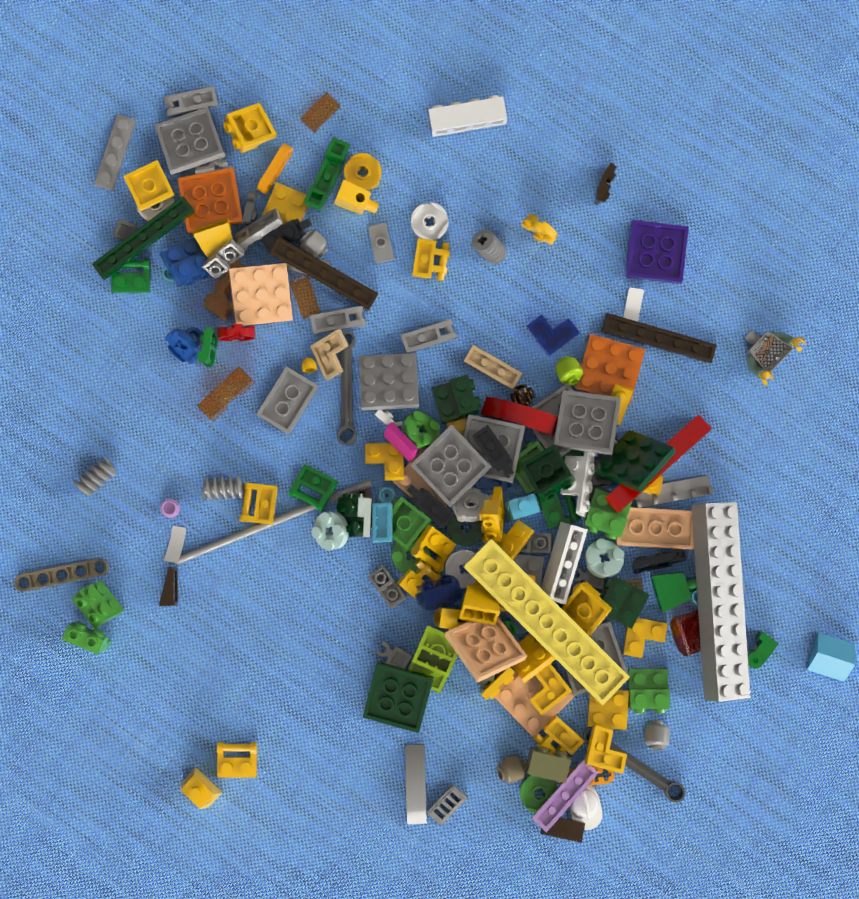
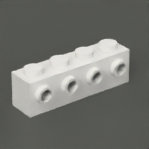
M498 95L489 96L484 100L478 98L471 99L467 103L453 102L449 106L435 105L432 109H428L432 137L507 123L503 96L498 97Z
M560 522L541 589L553 601L562 604L567 602L588 529Z

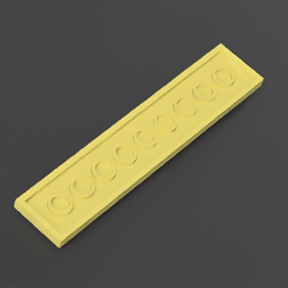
M491 538L463 566L602 705L630 678Z

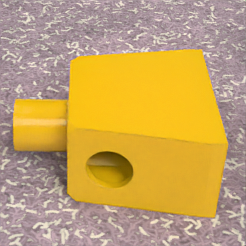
M343 180L334 205L362 215L364 210L376 213L379 203L369 199L371 192Z
M229 218L194 229L193 235L207 258L227 241L233 240Z
M478 581L474 582L473 585H467L459 619L495 625L500 613L498 601Z
M435 606L434 626L453 629L469 621L461 619L458 622L460 609Z
M196 767L182 781L180 788L200 809L208 808L222 793Z

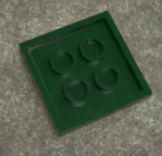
M628 430L613 447L612 455L607 454L597 464L594 471L602 477L641 493L676 451L673 446Z
M377 661L363 718L419 733L434 677Z

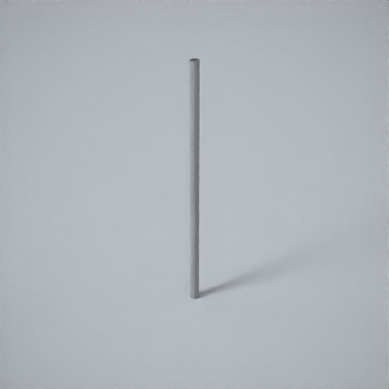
M370 479L332 494L327 504L337 501L338 497H342L343 494H353L372 487ZM311 504L304 505L274 517L273 525L259 523L182 554L178 563L175 564H181L315 510L316 507Z

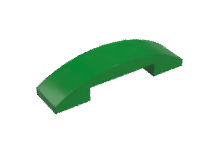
M334 137L332 138L325 153L326 157L303 202L304 205L319 211L323 209L350 148L349 143Z

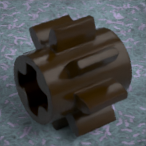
M526 384L514 387V393L510 394L512 402L525 406L531 405V399L535 398L533 389L527 387Z

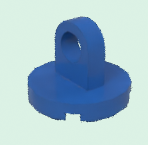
M190 327L186 331L173 329L166 335L165 340L169 343L167 347L176 359L183 363L186 361L188 362L187 364H192L198 359V346L202 332L196 327ZM189 334L196 335L197 341H194Z

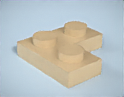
M341 329L335 330L310 346L326 380H330L344 372L336 356L337 353L349 346Z

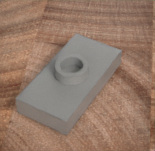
M382 223L368 226L376 264L394 261L387 224Z

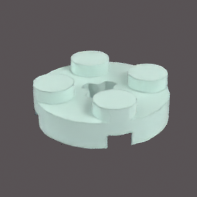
M323 512L320 514L311 532L317 543L327 551L343 547L349 536V532H346L347 521L338 512ZM330 527H332L333 535L329 533Z
M598 539L588 547L584 558L587 569L598 578L616 576L623 566L624 552L615 543L605 539ZM604 555L607 556V557H608L607 559L609 560V562H608V561H605L604 563L601 562V559H602V558L599 557V556H604Z

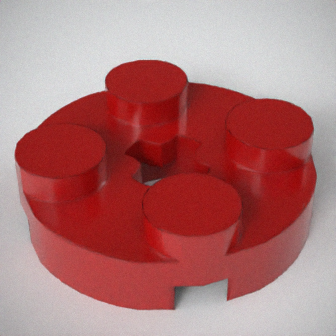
M231 324V328L225 326L217 327L219 341L233 342L232 340L249 341L255 339V326H245L243 328V324Z

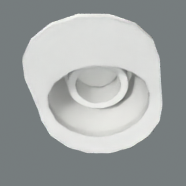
M588 785L569 806L572 819L585 822L584 830H592L600 824L603 817L599 796L591 785Z

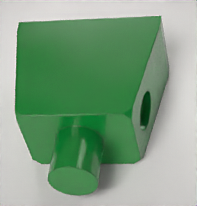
M683 572L650 576L661 612L668 611L690 600L691 595L689 591L697 589L696 577L686 579Z

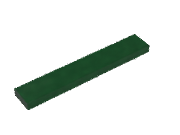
M181 196L92 263L93 267L101 278L106 280L195 212L185 197Z

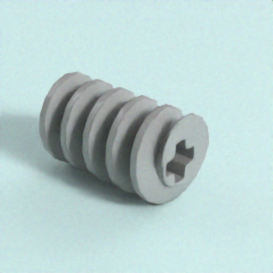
M481 230L473 236L472 247L487 262L498 264L504 260L506 247L491 231Z
M102 455L103 462L98 459L96 460L97 467L92 464L90 465L91 472L86 469L84 470L85 477L80 474L78 475L80 482L73 479L78 489L88 496H93L92 490L99 491L98 485L104 486V480L110 481V475H117L115 467L104 455Z
M229 475L227 481H225L224 476H221L220 481H217L216 476H213L212 482L206 476L202 486L203 500L206 501L207 497L210 500H214L215 495L218 500H221L223 496L225 500H229L230 495L233 499H237L238 494L243 499V481L239 475H236L235 481H233L231 475Z

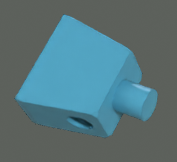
M537 493L504 503L508 522L542 511Z

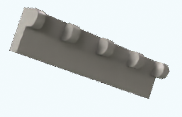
M708 475L665 483L661 486L659 496L644 492L634 499L635 507L643 508L713 494V488L710 486Z

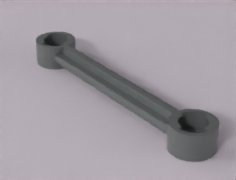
M343 331V335H349L353 340L347 348L341 351V367L344 372L341 373V428L337 433V438L341 444L350 446L357 439V433L353 429L352 350L356 345V339L351 332ZM349 429L354 435H352L351 440L345 443L341 440L340 436L344 430Z
M587 727L583 732V739L587 745L589 744L586 738L587 732L592 730V727ZM611 742L610 750L627 754L625 765L663 790L665 796L671 802L676 803L684 799L685 789L679 782L667 780ZM679 785L681 787V794L669 796L668 790L670 786Z

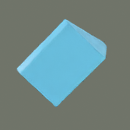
M817 633L806 670L844 682L856 665L855 644Z

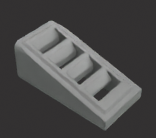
M452 783L427 813L442 826L465 802L467 795ZM452 792L459 798L458 801L450 795ZM446 798L454 804L452 807L445 801ZM442 803L449 811H444L439 805ZM437 809L438 811H440L444 815V817L440 818L434 812V810Z

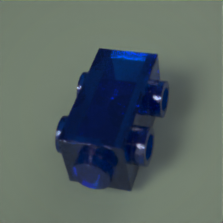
M443 575L438 580L425 581L422 585L416 587L418 592L415 594L417 603L425 610H435L440 605L454 604L457 600L462 599L459 581L453 575Z

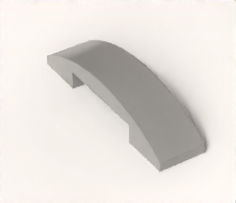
M425 744L405 745L407 824H427Z

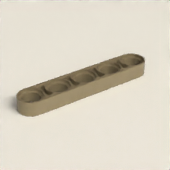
M93 559L24 573L15 578L14 585L19 591H30L103 576L108 572L109 564L105 559ZM97 562H102L105 566L104 571L101 573L95 570ZM80 565L86 569V573L82 577L76 574V569ZM61 569L67 573V577L62 581L57 577V573ZM42 573L48 577V581L45 584H41L38 581V577ZM23 577L29 580V585L26 588H22L19 584L20 579Z

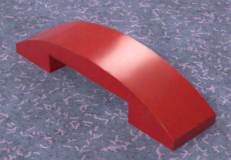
M489 396L486 397L481 415L523 425L552 436L558 421L557 416L544 411Z

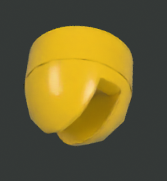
M305 358L301 364L302 372H315L317 370L316 362L312 358Z

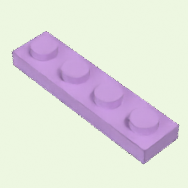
M585 759L568 775L566 783L562 782L531 817L545 832L553 826L599 773L591 765L584 764Z

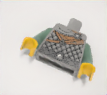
M751 330L744 337L752 345L745 352L749 371L760 378L763 385H767L766 378H770L773 381L772 371L793 350L792 346H795L797 351H802L798 344L803 343L806 345L804 338H795L774 331H767L759 337Z

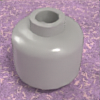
M308 230L299 241L301 243L300 249L314 257L319 256L321 258L328 250L325 247L327 240L316 230L312 232Z
M654 720L651 721V724L645 726L644 742L649 746V749L665 750V747L670 744V728L663 725V721Z

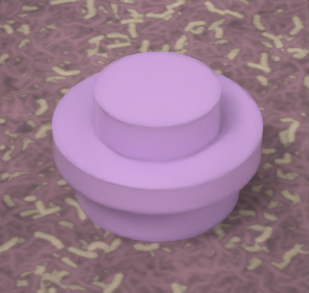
M167 499L161 504V513L167 518H174L180 512V505L174 499Z

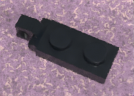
M298 218L293 219L270 231L261 240L269 253L278 236L291 243L306 234L304 229L313 224L310 218L302 222Z
M488 425L472 435L497 471L503 469L508 477L514 473L509 466L512 462L510 455Z
M410 485L406 490L413 496L411 501L442 530L456 516L428 490L424 488L418 490L413 485Z
M674 549L670 553L659 552L648 558L641 556L633 561L632 569L635 574L670 567L672 564L686 561V553L684 549Z

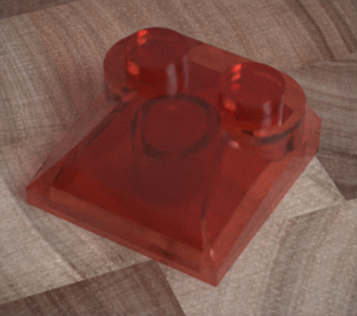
M698 610L672 618L670 628L678 651L683 656L700 652Z

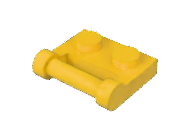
M244 483L243 489H245L242 515L239 516V521L273 525L278 486ZM257 490L254 516H249L252 491Z
M428 524L413 546L411 554L415 558H420L429 564L436 573H440L444 569V563L457 544ZM425 546L438 555L436 560L424 552L423 548Z
M217 742V778L257 777V742H250V744H224V742ZM224 752H250V757H224Z

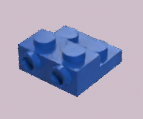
M195 238L160 252L163 262L178 287L182 285L189 286L200 277L205 279L210 276L202 268V265L208 258L201 251Z

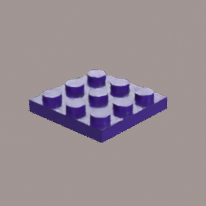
M632 220L625 277L682 284L689 227Z

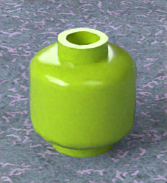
M562 357L555 366V372L560 382L565 385L577 384L583 375V370L578 360L574 357Z

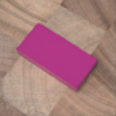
M394 423L388 424L384 437L409 462L415 458L418 447Z

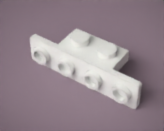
M584 451V456L565 457V463L574 476L575 481L572 482L571 488L567 490L561 489L560 493L562 495L578 496L576 513L581 517H586L590 509L589 494L593 488L591 480L595 472L594 458L597 455L594 452Z

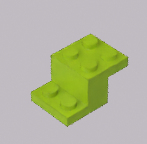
M427 625L408 670L433 676L431 690L441 693L458 654L446 639L445 632Z

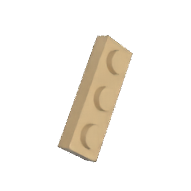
M475 345L471 347L463 361L513 390L523 374Z

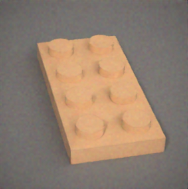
M630 507L622 537H616V545L694 550L692 511Z

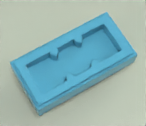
M391 502L372 503L373 543L393 542Z

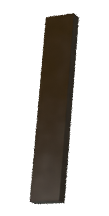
M279 236L269 252L271 255L368 310L379 294Z
M606 313L601 330L603 333L710 364L713 361L717 346L713 343L610 313Z

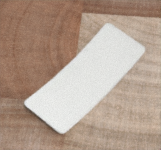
M629 288L624 318L638 322L644 294L643 289Z
M172 526L164 561L178 563L184 544L186 528Z

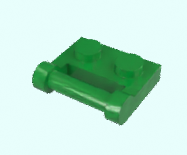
M150 258L131 260L121 267L143 268V273H119V270L111 275L112 293H150Z
M205 327V331L201 333L200 343L203 344L202 351L197 354V358L206 367H212L216 359L218 336L213 328Z
M304 464L289 491V496L297 497L323 512L339 482ZM303 485L321 494V499L318 500L300 491V487Z
M555 492L556 496L550 500H541L538 496L547 529L559 526L560 522L571 523L581 520L580 515L576 513L572 495H564L570 517L567 518L564 516L557 492Z

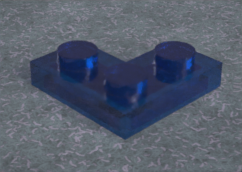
M541 314L526 326L549 357L580 334L569 318L553 329Z

